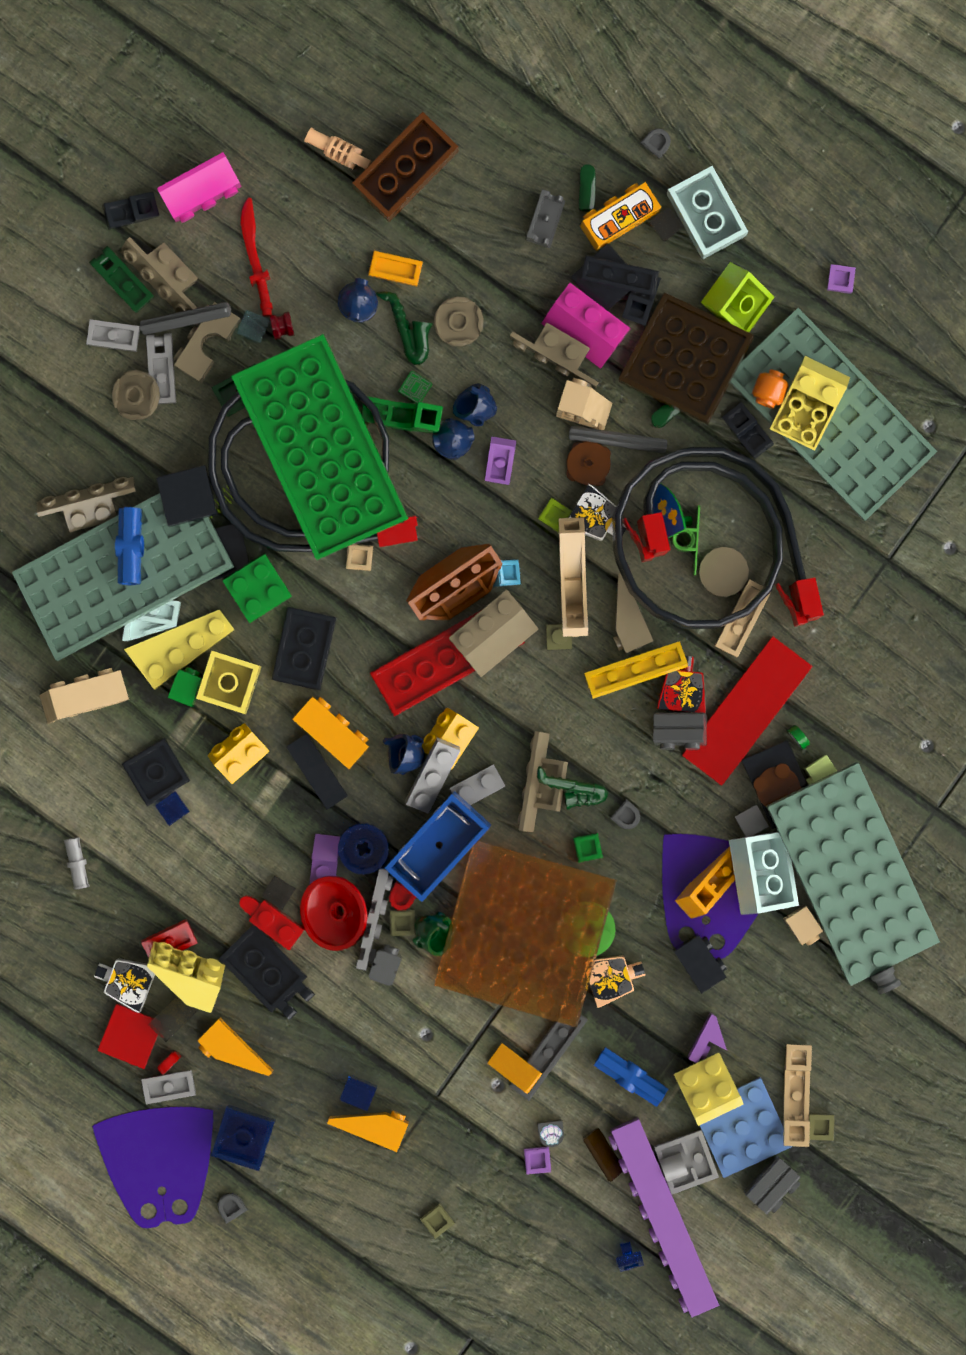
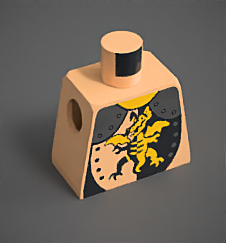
M624 955L583 960L597 1008L634 991L631 980L645 976L642 962L627 965Z

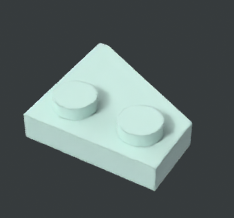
M172 600L125 625L122 641L134 640L177 627L181 602Z

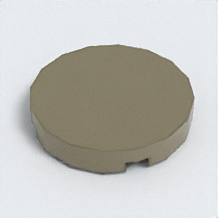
M453 297L447 299L439 306L435 313L434 326L436 333L443 342L450 346L463 347L470 345L478 339L483 330L484 319L481 309L468 298Z
M140 370L125 372L121 378L117 379L112 391L114 407L118 409L122 417L130 420H143L152 415L160 399L156 380L149 373Z
M720 547L713 549L704 556L700 563L699 577L701 583L708 592L715 596L728 597L735 595L743 589L748 580L749 568L747 561L740 552L733 548Z

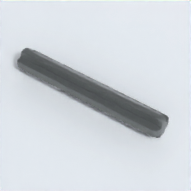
M227 302L150 318L142 320L139 328L144 335L226 318L231 315V306Z
M571 426L569 429L568 437L570 440L595 442L602 445L665 453L667 449L666 439Z

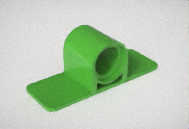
M700 505L697 506L696 528H686L680 532L689 536V545L685 547L678 545L676 542L678 534L672 536L671 539L672 546L677 551L694 553L693 576H696Z

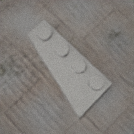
M379 868L366 931L362 940L361 953L356 968L362 970L367 969L368 963H374L376 949H372L374 939L379 940L382 925L378 924L379 915H385L388 901L383 900L385 890L390 891L393 876L389 875L385 868Z

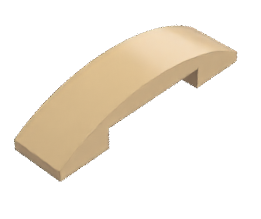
M786 1045L783 1095V1146L809 1147L811 1045Z

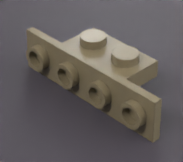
M131 237L125 241L119 252L128 263L137 269L141 277L156 289L159 296L174 308L176 313L197 308L183 292L195 284L198 278L165 243H162L147 255Z
M546 323L534 344L512 331L510 339L513 340L512 345L523 352L528 349L535 353L533 357L543 364H547V362L552 363L556 366L555 370L563 376L568 377L570 374L577 379L586 381L587 387L597 388L599 382L578 370L590 350L589 347Z
M120 477L107 484L97 483L84 490H70L61 496L44 497L41 501L37 502L38 517L63 511L69 532L103 524L118 516L113 497L136 492L134 478Z
M535 731L530 743L532 752L526 767L528 776L526 786L522 792V811L518 816L519 831L534 832L537 808L559 812L561 809L564 789L550 788L548 785L539 783L537 779L538 766H541L549 777L552 775L555 778L562 777L566 779L568 762L546 758L549 733Z

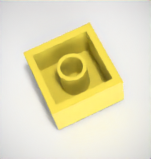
M211 651L196 699L246 714L261 666Z
M720 1053L674 1074L698 1126L743 1105L741 1096Z

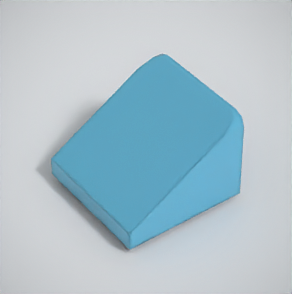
M502 560L503 564L498 571L493 587L520 585L519 560Z

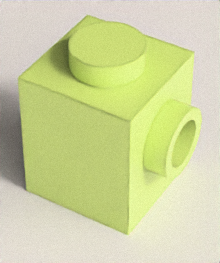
M823 755L803 768L809 777L806 779L808 785L837 771L827 755Z

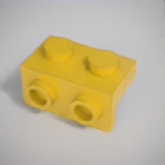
M447 707L438 716L431 732L425 736L422 744L423 750L429 754L436 738L460 746L461 751L451 768L452 770L479 727Z
M243 723L241 726L233 729L230 736L222 743L215 745L208 754V758L226 779L233 784L262 759L269 750L251 729Z

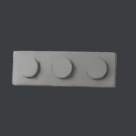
M436 738L405 799L406 805L429 813L461 751L460 746Z

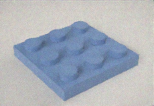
M761 1077L737 1088L743 1105L700 1125L723 1178L792 1147L783 1146V1125Z

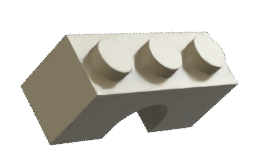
M231 313L226 318L203 322L198 328L194 326L187 337L190 341L185 349L181 347L173 359L176 361L174 366L202 384L214 365V361L203 353L204 342L212 336L221 337L228 342L241 323V319Z

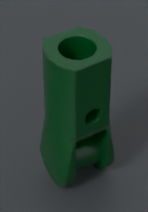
M587 164L580 171L579 211L583 212L595 209L596 171L592 165Z
M665 404L652 415V424L656 428H662L681 411Z

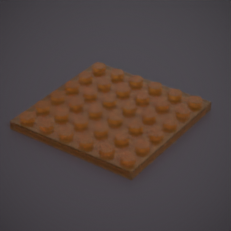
M477 841L470 851L434 986L577 1027L617 880Z

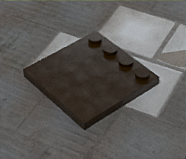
M664 292L618 380L620 383L708 425L746 354L754 335Z

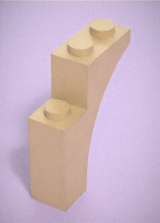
M559 518V568L563 637L588 636L584 518Z

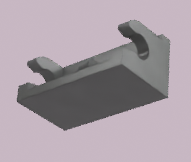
M542 189L526 241L547 248L551 247L565 204L562 196L551 195L549 191Z

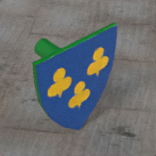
M660 483L653 498V514L662 512L669 539L685 530L686 526H690L692 524V517L683 516L676 496L668 487Z

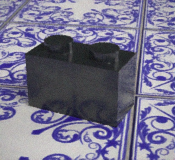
M697 933L675 947L673 951L702 994L727 978L724 974L727 968L720 957L715 959L711 954L710 950L713 949V946L707 937L701 938Z

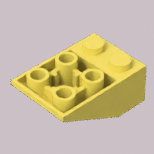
M805 356L770 430L815 451L848 386L850 377Z
M153 942L147 967L186 1005L211 1013L221 987L225 965L216 959H206L197 956L192 951L175 949L168 943Z

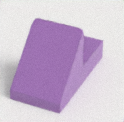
M491 437L485 481L510 484L516 440Z
M315 834L310 884L324 876H336L341 837Z
M709 1013L687 1056L689 1060L698 1063L700 1059L704 1060L710 1050V1047L707 1046L708 1042L727 1050L717 1018L712 1013Z

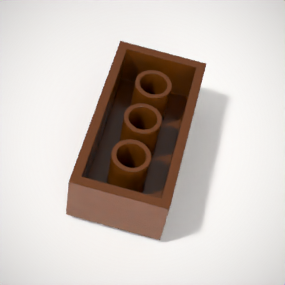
M422 112L352 183L353 188L380 215L390 222L459 152V146Z

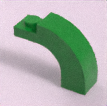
M368 397L377 406L385 427L424 433L439 432L443 406L421 402L415 404ZM363 404L361 415L364 422L376 424L371 411Z

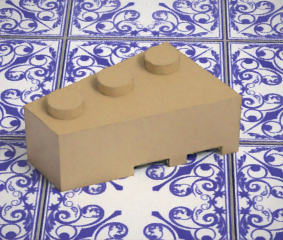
M573 378L572 382L568 380L566 382L556 417L593 429L604 430L613 403L594 389L587 387L586 381Z
M112 668L97 672L98 677L89 679L87 674L74 678L75 683L65 685L64 681L51 684V689L40 695L47 723H53L59 719L77 716L81 713L94 711L128 700L121 670L113 672Z

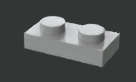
M90 319L86 344L137 352L140 326Z
M493 764L454 785L450 790L452 793L455 791L469 805H472L505 787V784Z
M192 1070L141 1080L146 1104L196 1095Z

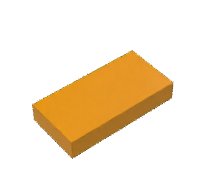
M374 251L368 275L417 287L423 261Z
M503 1043L487 1063L527 1094L542 1075L540 1071Z

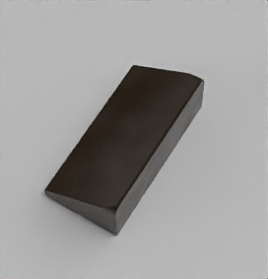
M596 1128L583 1136L585 1145L607 1180L610 1182L615 1180L623 1170L618 1157L601 1130Z

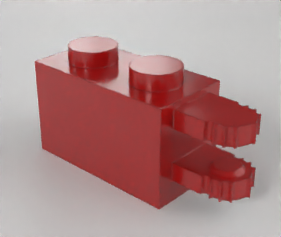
M250 895L240 898V907L252 916L249 921L287 950L294 946L305 931L304 927L266 899L261 903Z

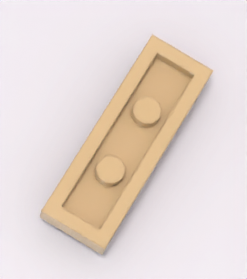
M749 579L732 613L744 609L764 586ZM770 593L748 616L725 625L715 647L738 658Z

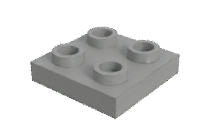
M701 1129L654 1146L672 1195L719 1178Z

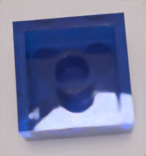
M228 1105L211 1156L260 1171L276 1119Z

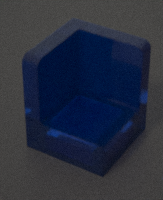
M349 1075L340 1100L368 1111L377 1085Z

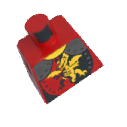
M685 656L688 667L665 674L656 709L705 713L704 677L701 672H693L694 657Z

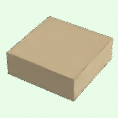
M358 544L348 546L346 569L371 571L373 546Z

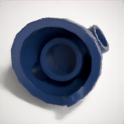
M356 278L354 282L347 284L338 295V308L341 314L348 320L362 323L370 320L377 311V296L365 279Z
M479 383L466 388L457 397L453 405V414L459 419L470 421L474 426H482L484 421L494 417L497 413L496 402L490 394V389Z
M452 418L441 422L439 432L432 434V443L435 450L441 456L453 460L464 456L470 450L473 440H475L472 427H468L463 422Z
M398 734L393 738H384L383 743L389 745L388 757L391 773L404 775L417 769L424 763L425 753L421 737Z

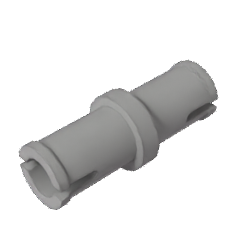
M80 837L64 840L69 861L67 862V868L71 870L74 890L89 887L85 869L87 862L86 859H83Z

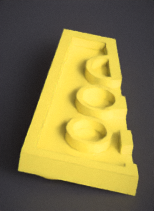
M219 609L124 650L155 690L177 674L178 670L185 668L235 629Z

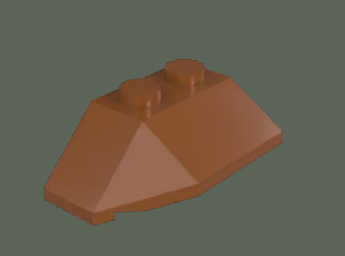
M490 544L461 547L421 574L406 601L419 620H450L491 592L498 571L503 563Z

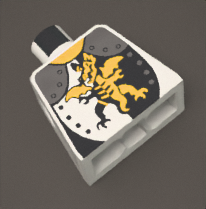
M589 484L569 518H584L585 535L602 541L607 532L613 535L612 517L616 505ZM622 524V536L627 529L624 524Z
M119 958L116 959L113 968L99 963L94 975L95 978L107 982L104 990L106 995L138 1013L142 1011L155 976L146 963Z

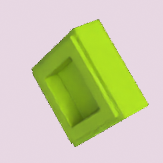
M551 498L538 520L559 533V518H569L572 511Z

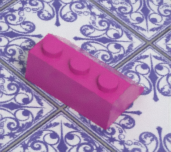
M224 152L157 189L175 222L181 221L183 223L195 216L194 212L200 209L205 211L217 204L216 200L222 197L228 199L239 192L237 189L241 185Z
M571 283L568 284L541 323L543 326L548 323L589 347L590 350L585 357L600 369L631 329Z

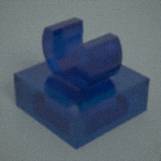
M630 1242L620 1244L623 1256L616 1258L620 1272L644 1266L640 1251L633 1253Z

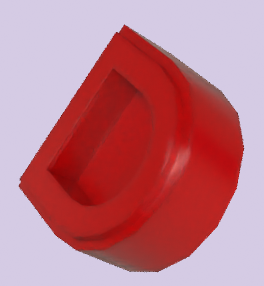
M396 881L390 892L389 902L397 910H406L413 904L416 896L404 885Z
M176 1050L173 1051L157 1067V1070L164 1075L182 1056Z

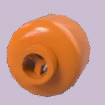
M770 369L769 373H760L752 391L753 396L756 398L755 402L774 409V406L781 405L789 387L788 382L783 379L784 374Z

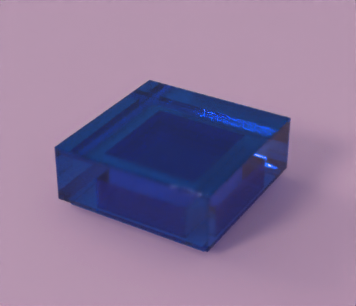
M176 791L155 805L169 826L190 812Z

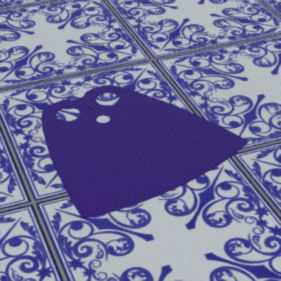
M692 834L664 835L662 856L663 902L667 931L674 947L683 943L679 938V931L685 926L692 928L694 933H698L701 938L706 936L708 940L712 935L720 934L725 939L724 947L719 950L712 949L710 952L715 959L718 957L723 959L735 949L757 917L758 913L741 915L735 881L706 915L691 919L675 902L688 884L730 847L729 841ZM704 916L710 917L711 921L708 925L702 923Z
M198 1107L154 1108L118 1115L92 1126L111 1181L126 1210L138 1226L154 1228L165 1221H170L176 1225L185 1224L195 1217L208 1172L213 1129V1110ZM161 1186L166 1188V1194L163 1196L157 1192ZM182 1199L187 1203L188 1210L185 1214L176 1215L172 1211V1204L175 1200ZM151 1203L156 1207L157 1213L154 1218L145 1219L141 1215V1208L144 1204Z

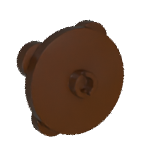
M575 442L567 458V478L582 485H603L611 466V452L609 448L595 442Z
M783 763L766 769L753 783L758 799L766 807L802 788L797 776L790 770L788 765Z

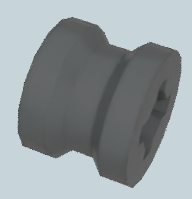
M893 966L870 976L872 981L876 982L878 986L877 991L879 995L901 985L900 980L894 975L895 969Z

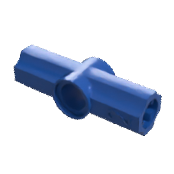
M119 508L118 535L115 538V553L118 558L117 580L119 585L141 584V557L144 556V538L141 535L142 509Z
M606 1047L594 1063L597 1069L615 1079V1082L633 1094L635 1092L656 1107L668 1091L665 1085L648 1076L645 1070L629 1060L627 1062Z

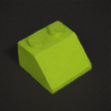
M730 262L701 303L717 318L750 332L772 302L774 296L749 271Z

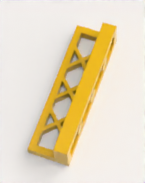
M679 641L584 674L587 686L594 699L686 668L688 663Z

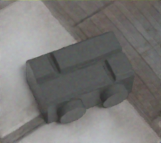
M654 713L653 742L656 746H660L661 750H675V746H685L686 750H699L700 746L706 745L707 716L705 713Z
M386 944L384 948L378 949L368 977L388 986L392 985L402 959L401 954H398L400 949Z
M776 1155L743 1192L764 1213L768 1214L770 1211L775 1213L782 1206L783 1201L781 1199L787 1192L792 1194L799 1187L800 1182L798 1180L801 1177Z

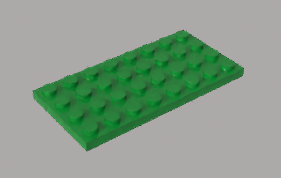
M325 334L231 376L316 560L408 519V515Z

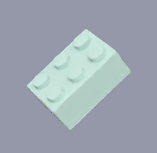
M713 166L668 189L667 196L702 260L747 235L748 230Z
M778 832L729 840L741 915L799 906L792 861Z

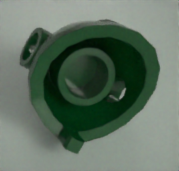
M439 911L435 915L418 917L414 922L415 938L413 943L420 949L424 948L428 953L436 957L445 954L453 940L454 929L451 919Z

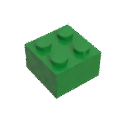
M265 552L222 579L249 623L292 597V594Z

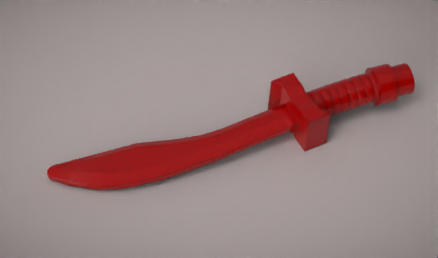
M249 197L241 212L242 234L254 274L249 276L252 287L257 284L262 316L269 317L272 315L273 306L272 302H270L266 281L271 280L268 269L265 272L262 271L255 242L256 223L252 199Z

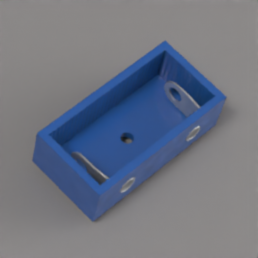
M454 791L407 844L399 850L385 869L422 902L492 824ZM436 842H442L443 847L437 848Z

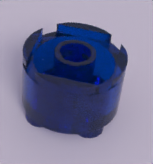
M368 823L356 824L347 829L341 836L338 844L339 857L348 870L357 874H369L378 870L387 860L389 842L384 832L377 826ZM367 842L368 848L371 849L370 853L366 852L364 855H360V849L357 848V845Z

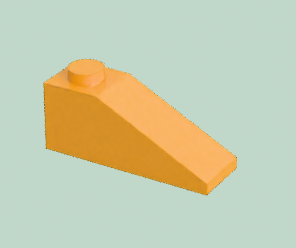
M730 847L690 882L675 900L691 919L706 915L735 881Z
M221 1018L198 1040L201 1044L198 1048L208 1058L212 1055L215 1059L267 1076L274 1071Z
M392 1111L391 1114L380 1112L330 1116L327 1124L397 1152L409 1121L405 1120V1115Z

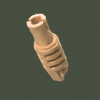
M312 127L304 142L323 150V154L326 157L352 170L355 165L366 170L372 162L361 156L363 151L361 148L337 136H331L330 138L314 130Z

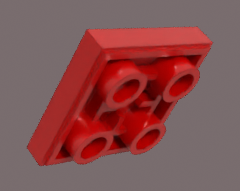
M117 1003L97 1051L145 1069L163 1021L135 1012Z

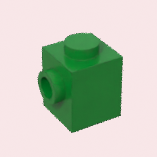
M186 667L185 671L178 670L168 698L193 707L202 682V678L199 677L200 672Z

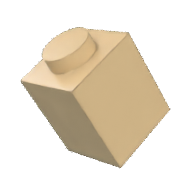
M803 905L783 918L799 944L803 945L806 943L809 946L820 939L819 934L823 931L807 906Z

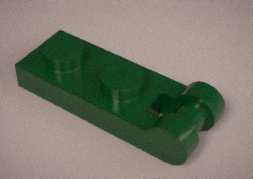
M106 246L102 250L103 253L97 259L93 258L89 263L137 314L154 298V295L117 255ZM111 260L114 265L106 270L103 266Z

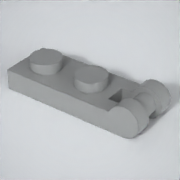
M172 333L155 337L154 334L146 335L148 372L156 380L159 387L160 399L158 404L176 403ZM164 346L165 353H156L155 347Z

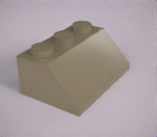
M506 590L450 636L449 640L479 676L482 677L539 629L509 591Z

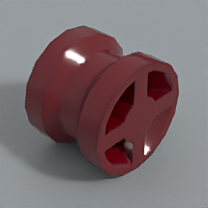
M289 311L284 312L281 316L270 315L275 340L280 339L284 335L289 337L295 336Z

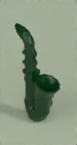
M376 292V296L390 302L407 360L413 365L423 364L428 358V334L433 324L412 321L413 329L410 330V322L405 318L404 307L400 303L398 296L391 292Z
M538 766L537 779L539 783L548 785L550 788L564 789L566 810L576 806L581 807V805L589 807L590 805L601 804L608 797V791L603 785L577 782L569 778H555L552 775L549 777L546 775L545 770Z

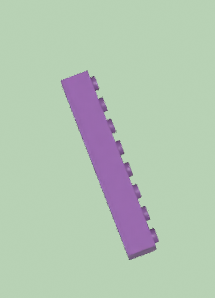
M634 1118L611 1128L613 1135L608 1138L614 1151L619 1149L622 1158L618 1161L624 1174L629 1172L632 1178V1182L628 1184L633 1196L639 1195L642 1205L638 1207L643 1219L649 1218L653 1228L648 1230L653 1242L660 1243L663 1251L658 1252L664 1267L669 1265L672 1274L668 1276L674 1290L679 1288L682 1294V1298L678 1300L683 1312L689 1311L692 1318L719 1306L639 1118Z

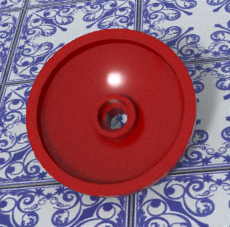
M339 876L321 877L313 881L306 888L301 899L300 915L308 936L320 947L331 951H340L355 945L363 936L367 925V908L359 890L350 881Z

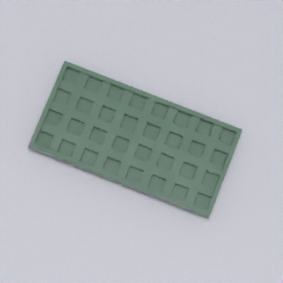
M797 308L740 363L730 383L772 425L781 405L774 406V409L755 402L756 398L753 396L752 391L760 373H769L770 369L779 371L784 374L783 379L788 382L790 387L804 357L807 356L850 377L848 386L815 451L783 435L781 436L863 521H866L937 451L816 325Z
M160 493L134 506L133 508L142 509L141 535L144 538V556L141 557V584L138 585L118 584V558L115 553V538L118 535L119 515L13 571L12 574L55 660L59 661L232 569L234 566L210 518L207 517L168 527Z
M858 762L767 805L778 833L850 986L940 942Z

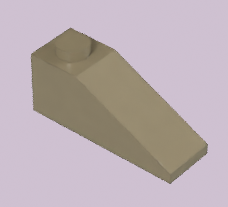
M620 573L617 575L615 633L617 636L613 637L618 651L623 649L626 654L653 642V639L636 600L629 593Z

